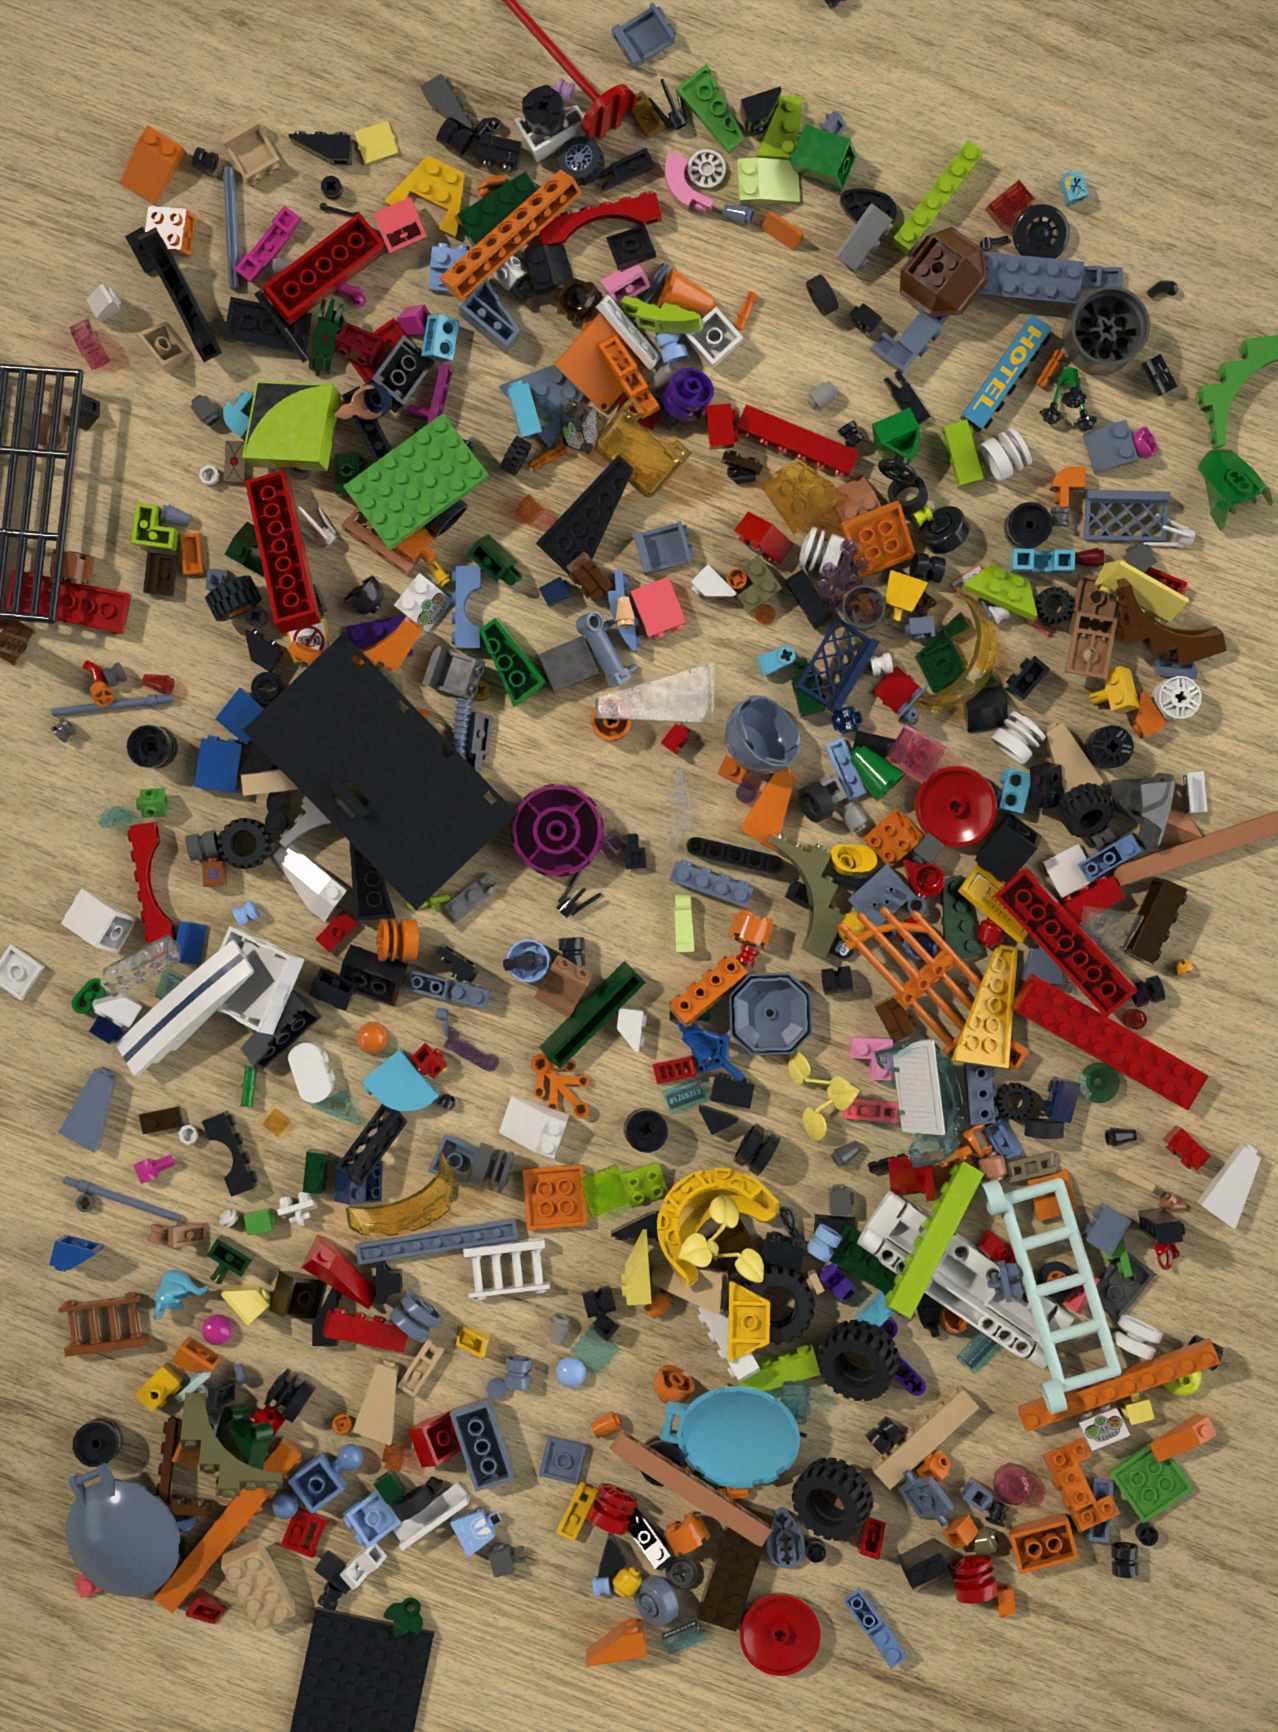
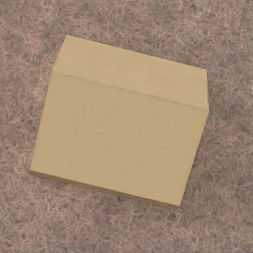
M166 321L135 335L166 373L191 354Z

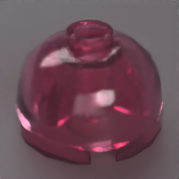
M1007 1463L999 1467L994 1474L993 1489L1002 1502L1009 1505H1020L1031 1497L1034 1491V1481L1030 1472L1023 1465Z

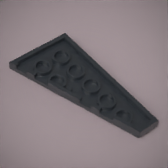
M621 454L608 465L536 542L568 575L570 572L567 569V565L576 560V557L582 552H586L593 559L634 471V467Z

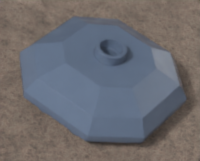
M790 972L748 974L729 994L730 1036L751 1055L793 1054L812 1033L811 992ZM768 1009H772L774 1012L771 1017L766 1015Z

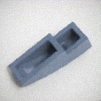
M1092 1478L1091 1491L1096 1500L1106 1495H1111L1113 1499V1480ZM1112 1518L1090 1527L1088 1534L1085 1536V1541L1109 1543V1529Z

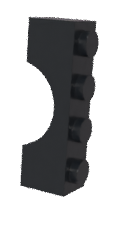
M227 1110L204 1119L202 1124L208 1139L222 1142L232 1153V1168L227 1176L224 1177L230 1196L233 1197L255 1188L258 1178L254 1170L251 1171L249 1166L251 1160L247 1151L244 1152L242 1148L243 1139L241 1134L235 1130L234 1125H236L233 1114H229Z

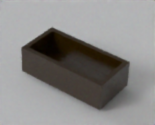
M1154 877L1120 951L1141 961L1154 964L1161 955L1160 949L1163 942L1165 943L1169 938L1171 925L1178 918L1177 911L1180 905H1183L1186 901L1188 889L1167 879Z

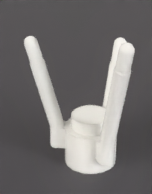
M301 507L297 508L318 531L317 537L301 527L302 534L316 542L320 547L324 546L325 548H328L338 538L335 535V529L331 526L320 507L317 510L327 528L323 527L321 529Z
M1159 513L1154 514L1155 517L1160 515ZM1167 518V523L1178 529L1165 525L1162 528L1175 533L1174 540L1177 542H1143L1149 546L1178 547L1183 549L1184 545H1192L1195 531Z

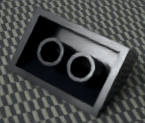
M350 944L343 959L339 977L342 976V978L350 982L357 983L356 994L395 1006L408 964L399 960L390 962L388 957L386 961H379L377 953Z

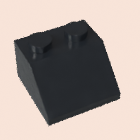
M781 86L741 99L739 112L747 135L761 134L767 128L779 104L782 91Z
M543 245L524 251L536 296L555 291L559 285L574 279L564 245Z

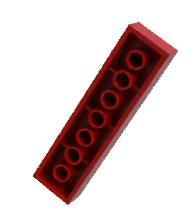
M281 470L246 480L245 485L275 625L281 634L321 623L290 479L285 471Z
M1027 866L1022 868L995 892L994 896L1105 1018L1137 992L1135 984Z

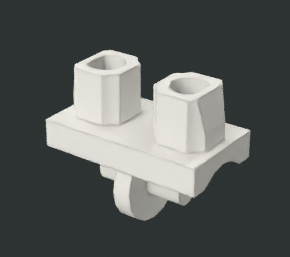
M298 1193L300 1203L293 1205L292 1197L290 1196L280 1198V1209L277 1210L278 1216H282L283 1219L289 1218L291 1224L297 1222L299 1227L304 1226V1220L310 1218L309 1211L318 1209L317 1203L312 1199L310 1193Z

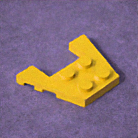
M428 155L385 199L384 203L391 206L409 198V195L412 193L447 210L439 230L456 239L459 224L454 216L460 213L465 173Z

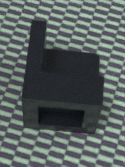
M82 394L78 427L89 430L100 417V401Z
M792 879L784 897L807 908L809 901L805 885Z
M601 1312L589 1326L603 1341H608L620 1327L618 1323H615L604 1312Z

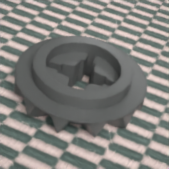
M686 1555L678 1556L677 1559L666 1567L665 1575L667 1581L673 1587L684 1589L690 1587L696 1581L698 1570L694 1561ZM679 1565H681V1567L684 1570L687 1569V1571L684 1572V1579L682 1578L680 1573L676 1574Z

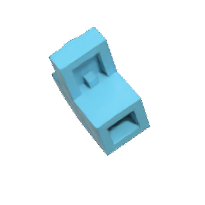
M248 390L238 395L235 405L227 401L223 410L226 425L243 440L246 439L249 417L245 413L252 405L254 396Z

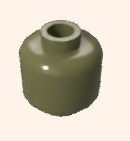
M988 1526L979 1528L978 1534L969 1543L970 1550L975 1551L978 1556H985L996 1552L997 1546L1000 1545L996 1531Z

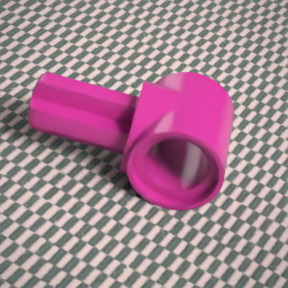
M167 1155L155 1161L148 1158L133 1166L140 1183L143 1184L157 1178L160 1171L173 1167L175 1162L171 1155Z

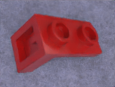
M987 1229L976 1246L996 1261L1004 1260L1005 1264H1017L1012 1246Z

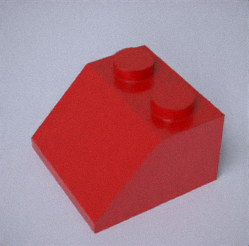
M451 1411L421 1421L408 1429L421 1467L437 1466L462 1451L450 1416Z

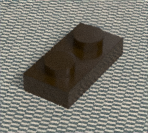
M729 450V453L724 451L722 463L735 465L739 469L751 473L755 472L756 475H760L763 464H760V460L753 457H748V459L740 457L741 454L733 450Z
M180 1106L139 1114L142 1134L184 1126Z

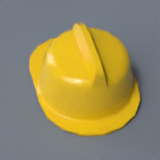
M837 844L831 850V868L844 876L855 872L871 871L877 864L875 852L865 845Z

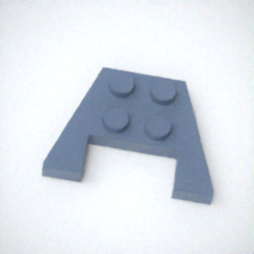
M555 364L499 386V389L508 398L506 389L510 388L509 384L521 380L523 384H529L531 394L553 420L542 432L537 434L548 449L552 448L555 440L562 432V426L566 425L584 397V394L555 367Z

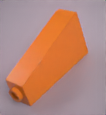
M788 768L773 773L739 828L740 831L772 851L776 848L767 843L766 840L769 834L776 837L777 833L780 834L795 781V777L792 776L793 772Z

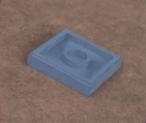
M548 1435L539 1476L578 1485L588 1444Z

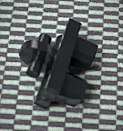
M1161 354L1141 364L1158 397L1178 387Z

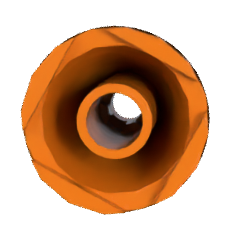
M673 269L669 271L664 281L663 292H660L657 302L659 308L666 302L706 316L716 306L714 296Z

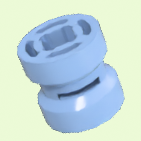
M252 900L246 901L241 907L236 906L232 908L234 917L240 926L247 924L251 919L255 920L260 917Z

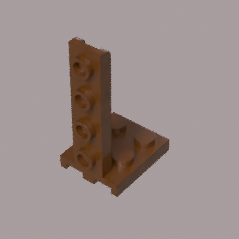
M0 619V658L15 666L16 661L24 653L28 646V641L36 631L18 620Z
M171 1416L164 1422L163 1434H166L165 1442H162L161 1445L163 1463L160 1462L158 1468V1475H161V1480L156 1487V1496L160 1497L173 1514L205 1516L211 1510L212 1505L211 1501H206L207 1498L195 1497L194 1500L186 1499L187 1496L174 1495V1498H170L174 1468L172 1458L176 1451L179 1426L178 1417Z

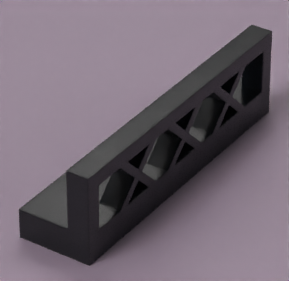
M381 1104L336 1166V1171L348 1176L355 1185L361 1187L408 1121L400 1111ZM385 1111L390 1113L386 1119L380 1120ZM377 1128L375 1135L369 1137L371 1130ZM365 1145L364 1150L357 1153L358 1148ZM353 1161V1165L349 1170L344 1169L347 1163Z

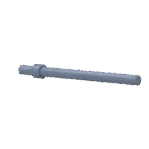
M150 694L142 698L112 701L111 704L105 707L97 706L95 703L52 708V715L60 716L144 705L153 707L161 703L174 702L173 694L159 696L157 694Z
M65 1176L63 1184L78 1188L77 1191L83 1193L90 1192L175 1222H179L181 1215L92 1185L89 1181L83 1179L80 1181Z

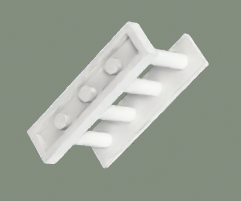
M545 1237L503 1241L464 1248V1258L469 1257V1260H472L475 1286L474 1290L469 1291V1298L474 1297V1300L486 1299V1296L533 1290L534 1293L546 1292V1289H550V1281H543L540 1252L546 1246ZM530 1250L533 1258L535 1282L523 1284L520 1254H522V1251ZM509 1252L512 1255L515 1285L503 1286L500 1256H502L501 1253ZM483 1255H489L492 1258L495 1287L483 1288L480 1259Z

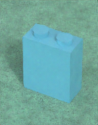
M522 380L509 384L510 388L506 389L519 437L542 432L529 384H523Z

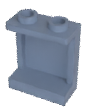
M654 2L650 4L649 9L620 27L617 24L612 28L613 38L633 69H636L675 43V29L670 23H666L663 10L660 6L656 7Z
M681 521L646 532L634 533L644 575L692 561L691 557L694 556L692 545H687L686 537H689L687 526L682 525Z

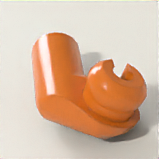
M505 175L488 176L478 185L477 191H479V195L485 197L490 194L489 189L491 187L506 184Z

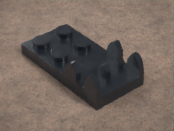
M230 297L224 333L225 341L230 343L242 342L251 347L258 345L295 353L261 303ZM276 310L306 353L312 313L304 314L289 325Z

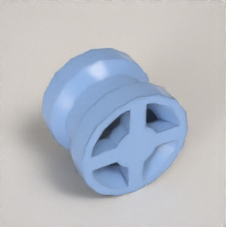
M609 1575L603 1578L592 1576L594 1597H598L600 1594L611 1595Z

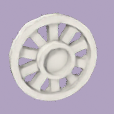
M700 150L689 160L688 175L697 187L711 189L719 185L725 176V161L714 150ZM705 154L710 155L708 160H706ZM697 156L701 157L702 162L697 159ZM716 156L718 159L712 162L713 157ZM718 164H722L721 168L715 166H717ZM692 171H696V172H698V173H696L695 175H692L691 172H692ZM702 176L700 182L696 181L697 178ZM711 176L716 180V182H712ZM706 177H707L708 184H704V181H705V178H706Z

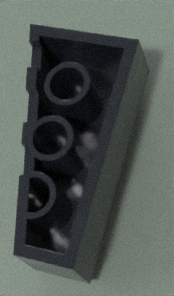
M349 842L355 921L396 918L382 875Z
M292 989L274 1034L255 1031L240 1049L254 1067L263 1071L322 1016L309 999Z

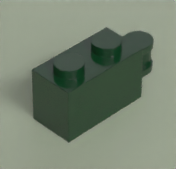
M489 534L479 539L467 554L496 582L502 579L506 584L512 586L522 579L521 573L515 568L518 561Z
M807 660L792 662L795 676L790 679L800 717L824 712L825 705L795 687L802 674L799 675L798 669H806L808 665ZM817 675L819 687L823 686L820 675ZM813 676L807 677L802 684L808 689L816 688ZM823 694L822 698L827 700L825 694Z

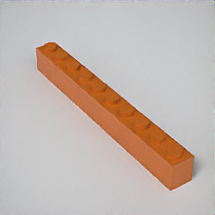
M1211 1338L1155 1357L1152 1360H1146L1124 1368L1117 1377L1064 1392L1067 1411L1050 1415L1042 1397L1019 1405L1018 1413L1025 1431L1028 1432L1221 1363Z
M283 1436L270 1451V1456L265 1458L263 1470L282 1473L284 1483L289 1476L288 1471L292 1467L295 1469L301 1462L302 1450ZM241 1488L240 1496H235L230 1500L177 1565L169 1579L156 1591L153 1599L172 1614L177 1608L180 1610L187 1601L186 1596L189 1593L193 1594L200 1585V1579L202 1577L206 1578L213 1569L211 1567L215 1561L219 1562L222 1559L223 1554L226 1553L224 1552L228 1545L230 1547L233 1546L238 1539L236 1535L240 1530H246L251 1523L249 1519L253 1514L257 1516L264 1507L262 1503L266 1498L270 1500L276 1491H267L265 1488L248 1491Z

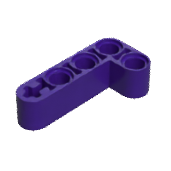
M889 1317L878 1329L883 1331L884 1324L892 1323L893 1328L890 1331H886L889 1334L888 1338L891 1339L897 1334L898 1326L895 1320ZM899 1354V1367L905 1366L907 1369L903 1374L896 1373L895 1378L910 1394L914 1396L922 1395L926 1389L923 1378ZM911 1377L915 1383H919V1387L912 1386L909 1378Z

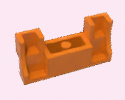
M1083 1437L1042 1455L1052 1475V1484L1060 1492L1062 1505L1069 1511L1078 1532H1082L1120 1514L1111 1495H1106L1098 1500L1095 1499L1078 1463L1092 1456Z

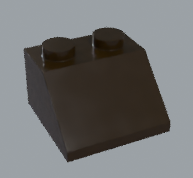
M740 1218L734 1228L725 1226V1229L714 1240L719 1247L718 1254H741L744 1249H753L762 1256ZM716 1232L706 1237V1241L708 1242V1239H710ZM737 1257L716 1259L722 1270H728V1276L737 1271L735 1267Z
M279 1271L269 1310L283 1318L315 1319L325 1282L315 1276L299 1272Z

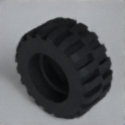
M769 1263L764 1264V1279L761 1283H755L745 1278V1281L740 1285L758 1295L771 1286H782L792 1293L795 1301L794 1309L787 1318L781 1321H770L769 1343L774 1342L775 1345H781V1342L784 1341L787 1343L793 1342L792 1339L794 1337H801L803 1335L802 1331L804 1329L807 1330L810 1326V1320H813L815 1308L814 1295L799 1271L770 1265Z
M850 1320L849 1323L844 1321L839 1325H835L823 1342L817 1361L821 1377L826 1379L825 1383L828 1387L831 1386L836 1394L840 1393L846 1399L853 1398L854 1401H861L862 1399L864 1401H871L873 1398L877 1399L883 1393H886L898 1371L900 1362L898 1349L894 1348L896 1344L892 1338H888L889 1334L885 1330L881 1331L878 1329L879 1326L875 1324L870 1325L868 1321L864 1320L861 1322ZM851 1351L863 1355L871 1362L874 1369L867 1370L854 1366L847 1360L844 1352Z
M831 1457L813 1461L794 1483L791 1495L792 1502H794V1511L798 1513L799 1521H803L804 1527L807 1530H812L813 1534L818 1537L823 1536L825 1540L841 1541L855 1535L869 1518L873 1509L872 1491H869L870 1485L868 1481L865 1482L864 1475L861 1472H857L855 1466L846 1464L847 1461L842 1459L837 1461L836 1458ZM820 1488L834 1493L841 1500L844 1510L829 1504L823 1497Z

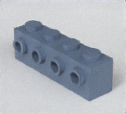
M681 859V862L676 861L670 881L747 908L753 888L749 887V882L739 879L737 883L730 880L731 876L721 872L717 876L711 874L712 869L700 866V869L692 867L693 863L684 859Z
M963 1063L968 1123L970 1125L995 1123V1118L998 1117L997 1105H994L993 1097H996V1087L992 1085V1077H995L994 1067Z

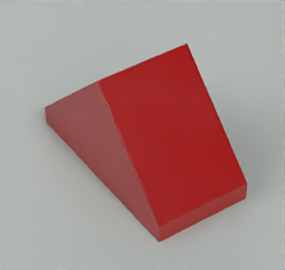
M871 1517L866 1520L857 1542L859 1554L876 1560L880 1559L886 1526L885 1522Z
M202 1589L190 1604L185 1615L186 1617L215 1624L227 1608Z

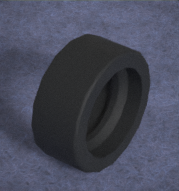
M819 274L806 282L808 293L823 316L839 308L837 298L823 275Z
M917 476L913 483L905 484L892 481L889 485L887 493L890 503L897 501V495L905 488L916 487L919 489L918 495L912 500L906 502L899 501L903 514L916 513L927 503L928 491L925 482L919 476Z
M813 782L799 790L798 800L800 807L810 821L818 823L832 816L834 812L833 801L829 792L821 783Z
M1047 1118L1025 1119L1024 1135L1040 1139H1062L1064 1137V1122L1053 1121Z
M421 1485L394 1505V1509L401 1520L405 1521L429 1506L434 1500V1496L426 1485Z

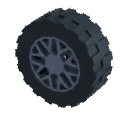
M578 136L577 138H571L560 148V153L557 156L559 169L573 177L578 186L587 185L594 182L596 178L598 179L605 165L601 149L589 137Z

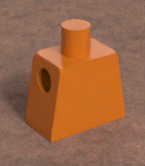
M424 526L392 549L412 564L421 558L429 565L437 557L430 550L434 540Z

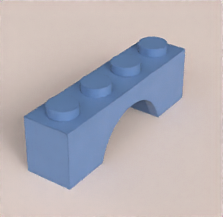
M456 566V571H452V583H456V591H452V604H456L455 612H452V624H455V632H452V644H455L456 649L481 650V633L479 631L481 628L468 620L465 606L469 596L475 591L482 589V568L480 566Z

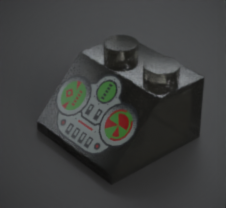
M569 399L560 415L564 446L589 455L609 419L593 407Z

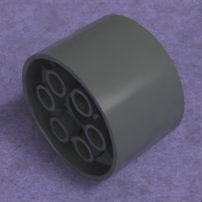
M1116 286L1095 289L1081 299L1064 323L1062 343L1065 353L1077 368L1093 375L1115 373L1124 368L1145 346L1150 332L1149 314L1143 302L1127 289ZM1090 304L1093 316L1086 311L1085 306ZM1115 304L1122 308L1117 315L1112 314ZM1098 310L1105 311L1107 317L1098 315ZM1116 320H1121L1124 323V328L1117 327ZM1080 321H1087L1089 329L1082 328ZM1108 328L1110 330L1109 333L1102 332L1103 329ZM1136 330V336L1124 334L1125 331ZM1075 332H1078L1083 336L1076 337ZM1117 340H1121L1124 343V349L1117 347ZM1081 341L1088 342L1089 349H1083ZM1091 350L1094 351L1093 357L1089 355ZM1099 351L1106 352L1107 359H1101L1098 354ZM1113 352L1115 354H1118L1122 359L1116 361Z

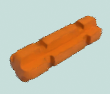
M749 291L747 293L746 301L743 302L737 315L738 319L733 324L739 331H743L746 325L745 321L748 320L754 307L753 304L757 301L758 295L754 292Z
M1055 350L1051 357L1052 359L1049 360L1041 373L1042 375L1038 378L1036 384L1041 388L1047 387L1050 382L1049 379L1053 377L1060 365L1059 363L1065 357L1062 351Z
M559 443L554 449L550 448L540 454L539 458L536 459L535 457L530 460L529 465L533 471L541 468V465L545 466L557 459L558 455H564L567 449L563 443Z

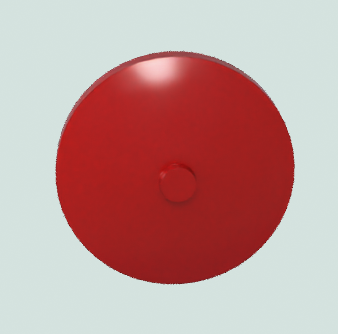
M947 766L933 772L921 784L915 800L916 817L925 834L930 833L945 846H969L983 838L993 826L997 815L996 794L989 781L976 770L965 766Z
M772 1593L762 1596L748 1607L740 1623L739 1637L745 1657L756 1669L769 1675L787 1676L801 1671L811 1663L820 1646L821 1631L815 1612L804 1600L788 1593Z

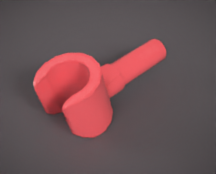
M1038 614L1035 621H1030L1026 618L1027 624L1035 625L1046 636L1050 634L1041 622L1038 621Z

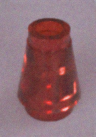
M145 674L142 684L165 695L172 693L175 681L170 675Z

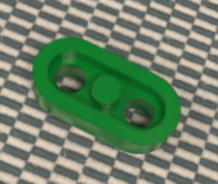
M100 978L90 979L72 999L73 1010L79 1014L89 1012L93 1008V1001L105 995L107 991L105 981ZM95 984H98L100 986V990L98 992L94 990ZM82 999L87 1002L85 1007L81 1006L80 1002Z

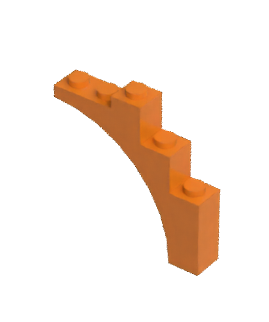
M406 616L397 629L385 639L370 647L360 649V651L375 666L380 661L382 662L381 665L387 670H395L397 672L424 627ZM295 640L287 650L294 659L298 661L303 660L308 663V666L324 652L305 646ZM357 654L352 658L359 667L365 663Z

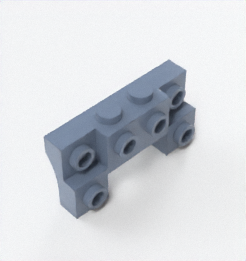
M908 302L920 312L897 342L883 332L870 351L903 374L918 355L922 357L929 347L926 346L930 340L935 341L942 331L939 329L950 315L931 318L911 302Z

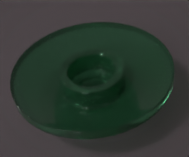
M1096 1062L1088 1065L1083 1069L1079 1077L1080 1091L1091 1102H1107L1118 1092L1120 1085L1119 1076L1115 1069L1106 1063ZM1100 1078L1101 1083L1100 1085L1096 1086L1094 1084L1095 1079Z

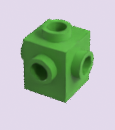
M165 788L141 789L139 798H136L137 810L141 811L142 818L167 817L169 802Z

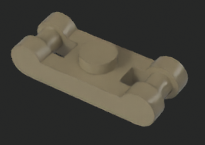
M1054 1151L1005 1161L1007 1183L1058 1172V1166L1054 1162ZM1046 1160L1047 1166L1042 1168L1041 1161ZM1020 1166L1021 1173L1016 1174L1014 1167Z

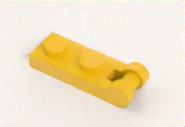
M579 1481L556 1530V1534L573 1542L575 1541L588 1510L594 1502L598 1488H591L586 1486L585 1482ZM582 1493L588 1495L587 1500L580 1498Z

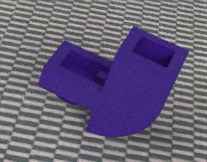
M834 1263L824 1267L821 1274L818 1275L820 1280L842 1304L858 1291Z

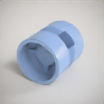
M660 333L656 336L658 347L663 349L661 356L664 365L674 364L689 357L686 345L682 344L684 340L682 334Z
M819 1224L814 1233L816 1237L815 1239H810L806 1250L816 1258L828 1262L834 1253L832 1248H836L839 1245L842 1236L832 1228Z

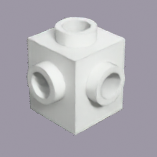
M512 255L492 274L508 291L513 286L519 285V281L529 271L515 255Z

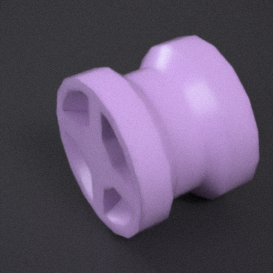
M559 78L555 90L561 95L564 102L569 104L576 84L573 82L567 83L564 79Z

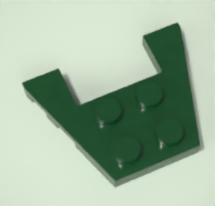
M962 612L958 613L915 656L932 693L987 686L996 683L989 666L969 676L951 640V637L969 629Z

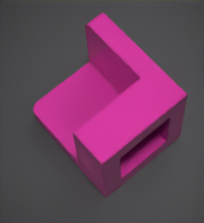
M425 304L405 308L397 317V320L407 336L425 333L427 317L430 313Z

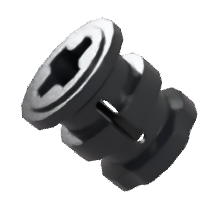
M994 1500L992 1508H989L988 1511L990 1515L985 1517V1520L991 1524L1004 1527L1003 1519H1006L1007 1514L1005 1513L1010 1507Z

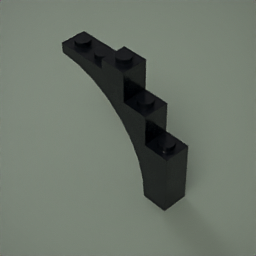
M155 227L137 236L166 287L203 362L220 355L222 351L213 330L189 287L182 269L173 254H171L157 228Z

